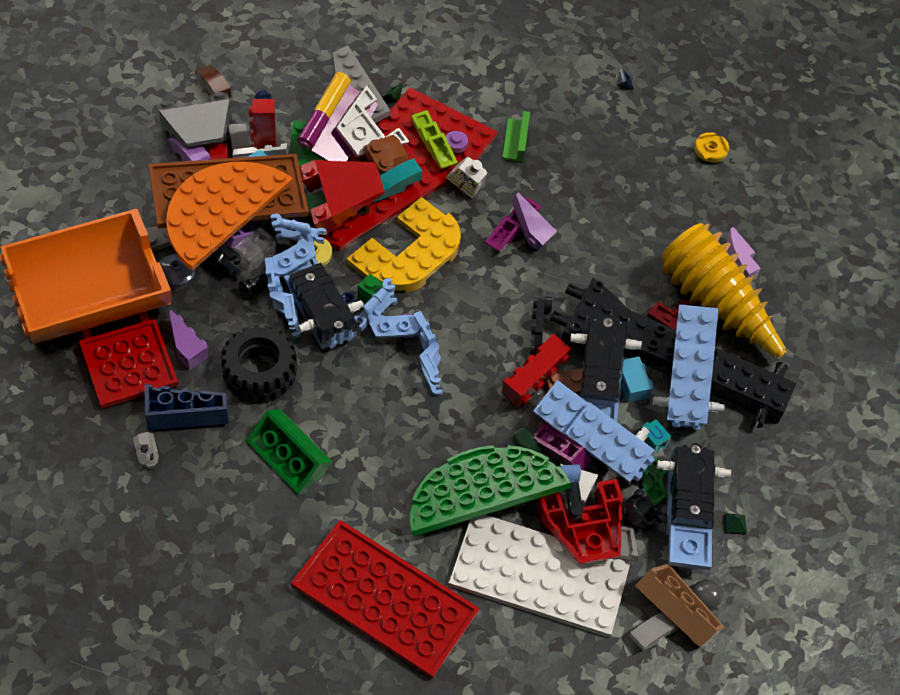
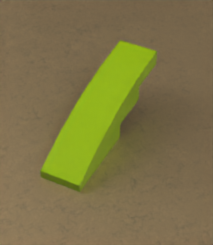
M428 110L412 115L411 120L420 138L438 166L444 169L456 165L458 162L445 134L440 132L436 121H432Z

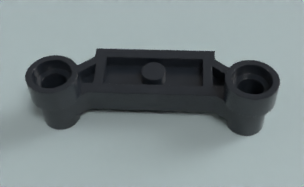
M552 297L533 299L532 319H536V324H532L531 335H535V345H531L530 355L536 356L537 349L543 344L544 311L552 312Z

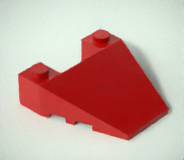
M313 160L299 166L302 182L309 192L323 187L327 203L310 209L317 229L324 228L327 233L343 226L345 220L351 216H356L358 210L364 206H369L385 193L375 162Z
M617 479L597 482L594 491L597 505L583 507V513L579 520H572L569 516V510H564L559 492L537 498L536 506L541 522L580 565L619 558L621 556L623 496Z

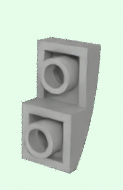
M230 124L227 129L233 157L234 149L249 148L250 143L245 124Z
M661 612L642 623L629 636L642 650H646L658 644L660 638L675 632L678 626Z

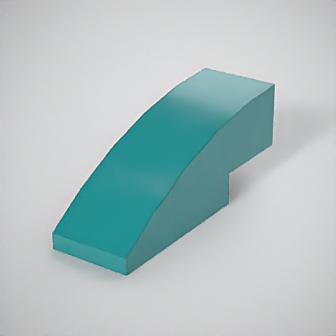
M414 158L403 162L380 176L385 193L374 202L403 192L407 185L422 180V170Z

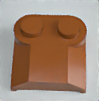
M394 135L379 140H371L369 144L362 148L368 161L376 163L380 176L409 160L403 145Z

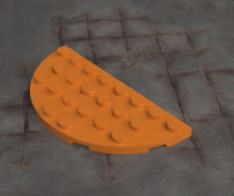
M252 162L221 163L193 174L176 190L167 211V234L178 258L193 271L292 184L293 178L273 167Z

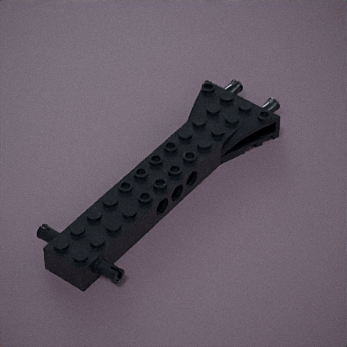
M594 277L585 290L569 283L565 294L579 299L578 306L570 317L554 310L550 318L551 322L565 327L561 339L564 343L578 344V347L584 348L586 344L571 342V333L587 334L588 321L597 319V316L601 317V319L608 316L612 317L613 320L617 318L620 319L621 324H628L626 339L642 341L641 350L625 349L624 356L629 358L640 357L645 365L672 377L676 339L675 329L629 310L601 281H597ZM715 347L710 394L754 413L751 424L755 427L756 422L759 421L756 428H762L765 419L777 424L779 423L796 383L784 378L788 365L784 364L781 369L783 362H777L774 372H770Z

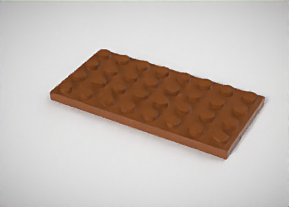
M296 154L148 164L157 228H167L168 206L174 193L185 180L202 169L227 162L259 163L278 169L293 178V183L250 221L271 219L270 216L272 214H279L282 218L308 216L309 213Z

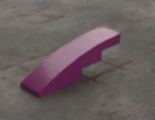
M528 197L525 198L537 212L541 210V205ZM515 210L509 216L504 217L485 241V244L499 253L522 232Z

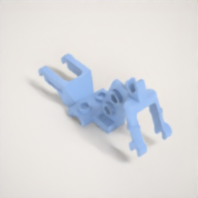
M272 214L270 217L273 221L272 226L277 234L276 239L281 241L287 238L298 241V243L274 258H265L268 289L274 309L285 315L290 331L295 332L292 333V337L299 338L302 333L298 329L300 324L297 306L293 294L283 292L280 277L314 259L316 253L313 241L323 244L324 238L318 236L320 234L327 235V231L324 228H311L309 224L298 222L294 219H282L279 214Z
M387 278L383 281V287L376 294H373V297L364 305V310L354 317L356 322H362L359 325V329L362 331L367 327V323L370 324L376 338L420 335L422 339L421 345L424 350L419 356L421 370L431 388L432 394L434 396H441L443 393L442 389H439L441 387V378H438L439 371L437 369L441 361L439 344L436 342V336L432 334L428 321L426 322L422 312H416L414 315H381L389 306L397 304V298H393L395 285L392 284L391 278Z

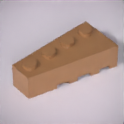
M668 564L650 569L635 585L699 647L709 644L725 628Z

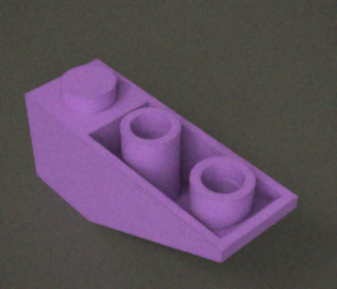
M170 310L169 315L177 356L191 370L208 358V345L203 339L200 340L192 327L188 328L185 325L183 318L179 314L176 315Z

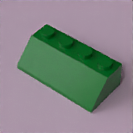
M281 409L267 410L246 440L297 494H301L322 478L333 463Z

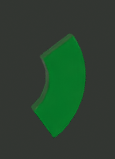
M654 457V462L651 466L647 467L646 472L642 476L641 486L650 497L649 501L651 504L657 507L668 497L663 488V479L668 471L657 469L658 459Z

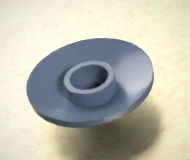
M177 254L167 256L160 262L167 282L171 286H180L188 283L193 279L196 268L191 271L185 266Z

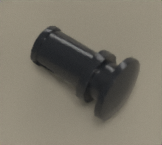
M262 273L252 280H241L239 282V289L244 297L250 298L251 294L255 293L257 289L268 285L267 275Z

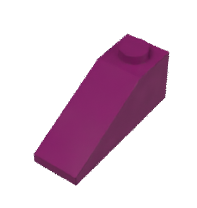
M543 424L531 437L533 441L563 465L579 464L581 470L584 471L592 462L583 446L546 424Z

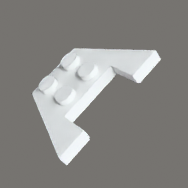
M368 86L364 88L335 129L356 157L365 155L362 148L369 144L371 140L385 138L384 134L365 111L367 107L377 101V98ZM400 128L387 135L396 136L402 145L409 143V140Z

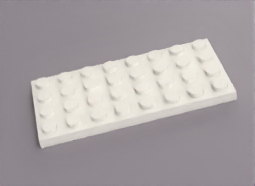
M482 515L470 519L448 586L610 638L631 561L623 558H614L580 565L554 536L488 515Z

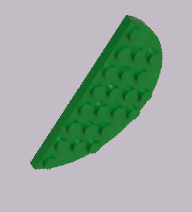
M494 445L461 452L447 459V463L437 469L435 467L417 488L412 499L413 504L410 512V525L413 537L571 488V482L559 466L557 467L550 462L548 457L531 449L508 445V448H494Z

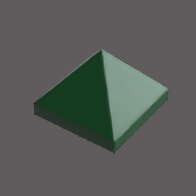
M402 84L390 88L382 96V99L398 101L403 88Z
M725 513L726 533H747L746 517L744 514Z

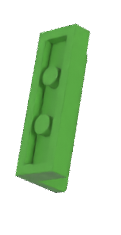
M523 111L522 120L508 119L503 160L523 162L530 112Z

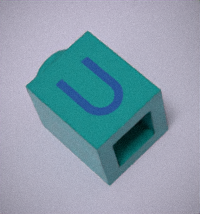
M657 420L651 423L647 422L641 426L640 430L645 427L650 431L644 442L654 449L653 455L668 446L671 436Z

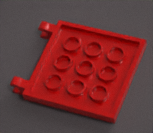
M147 312L140 313L139 319L141 323L94 337H92L90 329L82 331L84 340H80L79 343L101 409L145 396V384H151L152 387L161 388L162 386L172 388L179 385L155 319L149 320Z

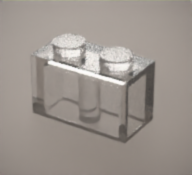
M260 227L233 247V249L241 255L240 265L250 272L253 268L260 266L265 258L274 255L276 252V240Z

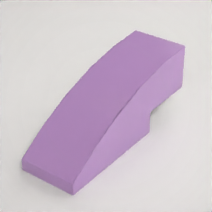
M732 227L726 239L727 243H731L728 253L729 255L739 253L735 263L737 266L747 264L744 275L746 278L755 276V280L761 269L753 260L755 251L736 229Z

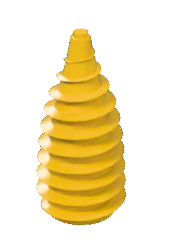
M699 223L679 235L661 256V261L664 263L662 275H673L671 284L673 286L682 285L680 289L681 295L692 294L690 304L697 305L702 303L701 307L718 308L717 323L724 321V331L735 329L737 330V338L745 336L750 339V344H757L763 348V351L768 352L774 358H782L787 353L786 347L770 320L772 316H768L764 308L768 301L760 302L758 295L762 288L753 290L751 283L755 276L746 278L744 271L747 264L737 266L735 263L739 253L728 254L727 251L731 243L728 242L722 245L719 243L722 232L712 234L708 230L710 224L704 225Z

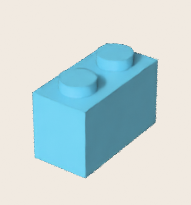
M640 357L625 359L623 363L621 388L627 403L648 399L653 390V382L648 378L646 365L642 363Z

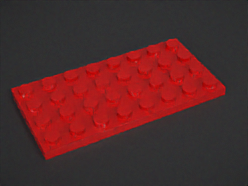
M339 520L291 582V587L432 679L480 610L479 607L342 520Z

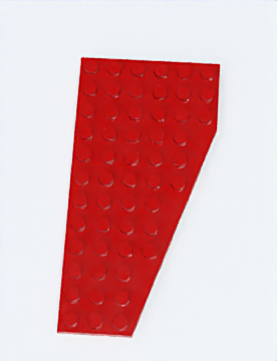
M409 87L390 109L392 115L382 119L377 126L385 137L397 128H400L409 140V143L403 145L408 154L409 160L414 158L421 168L422 180L407 185L403 192L374 203L372 202L369 213L351 216L343 222L344 225L327 233V235L320 234L319 236L326 239L331 247L341 251L379 224L383 225L402 213L403 209L421 197L426 198L446 185V182L449 181L446 177L456 165L444 169L438 166L420 138L411 120L412 115L428 110L432 121H436L440 132L444 133L445 137L452 131H460L466 134L468 137L466 150L454 153L458 163L466 157H470L472 160H479L497 137L498 131ZM354 153L347 160L352 162H369L366 155L356 157ZM314 223L309 224L311 228L317 229Z

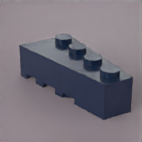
M145 384V418L147 429L157 430L229 424L226 393L203 390L191 392L190 389L185 388L173 390L168 386L156 388L152 387L151 384Z

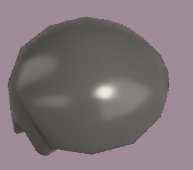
M705 579L694 584L692 591L710 611L720 608L723 601V593L721 587L715 581Z

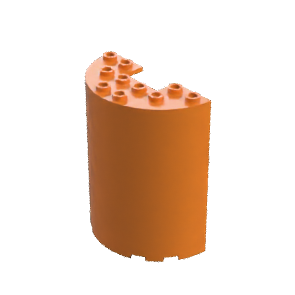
M138 209L1 246L3 254L0 255L2 266H7L4 272L7 280L11 279V281H8L11 293L15 292L16 294L12 297L15 306H20L16 308L25 336L26 338L30 337L32 345L167 306L172 302L171 289L160 262H156L150 248L148 233Z

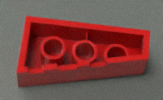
M252 99V106H249V118H253L250 119V130H253L250 131V141L254 142H251V147L257 149H265L266 145L276 147L275 99Z
M555 334L551 335L537 349L536 356L530 355L523 364V368L518 366L511 378L507 377L503 380L501 394L517 408H520L523 404L526 406L532 399L531 395L535 391L539 392L544 387V381L548 377L551 379L557 373L559 365H565L571 357V348Z

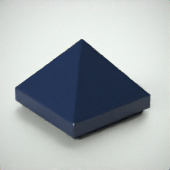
M620 69L617 85L633 90L631 77L623 69Z

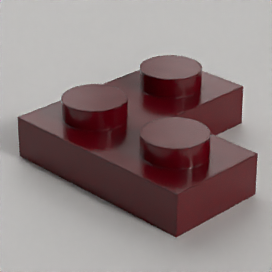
M683 300V301L679 304V305H689V306H693L692 304H690V303L687 302L686 300ZM658 301L648 312L647 317L676 330L679 305L673 311Z

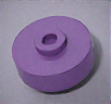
M452 131L446 135L453 153H460L466 150L468 145L466 134L460 131Z

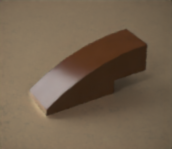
M208 65L194 70L209 96L217 92L227 93L229 98L232 97L231 87L216 68Z

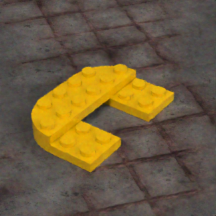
M422 197L397 217L399 224L418 237L416 241L398 256H395L375 239L371 238L350 255L346 263L365 278L371 274L382 283L385 279L391 278L392 284L395 285V290H405V293L423 287L426 284V280L447 261L451 263L459 250L461 238L459 225L450 213L443 214Z

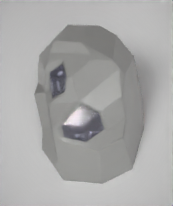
M145 432L136 435L133 441L139 464L145 469L154 468L158 463L159 455L153 433Z

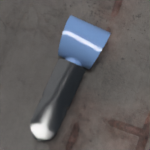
M579 464L562 465L560 468L571 482V488L565 490L569 516L572 520H579L583 513L579 488L581 468Z

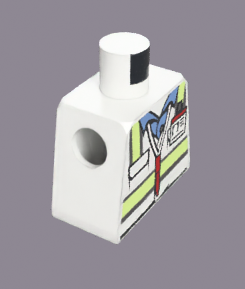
M466 157L451 170L446 179L472 199L482 187L487 171L482 168V163L479 160H472L470 157Z

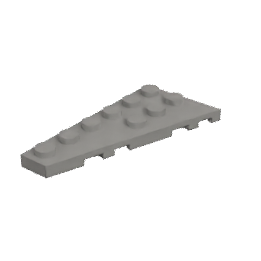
M347 45L333 52L335 72L346 74L351 79L349 85L359 92H362L368 86L377 98L378 106L371 116L372 120L376 123L392 115L349 46Z

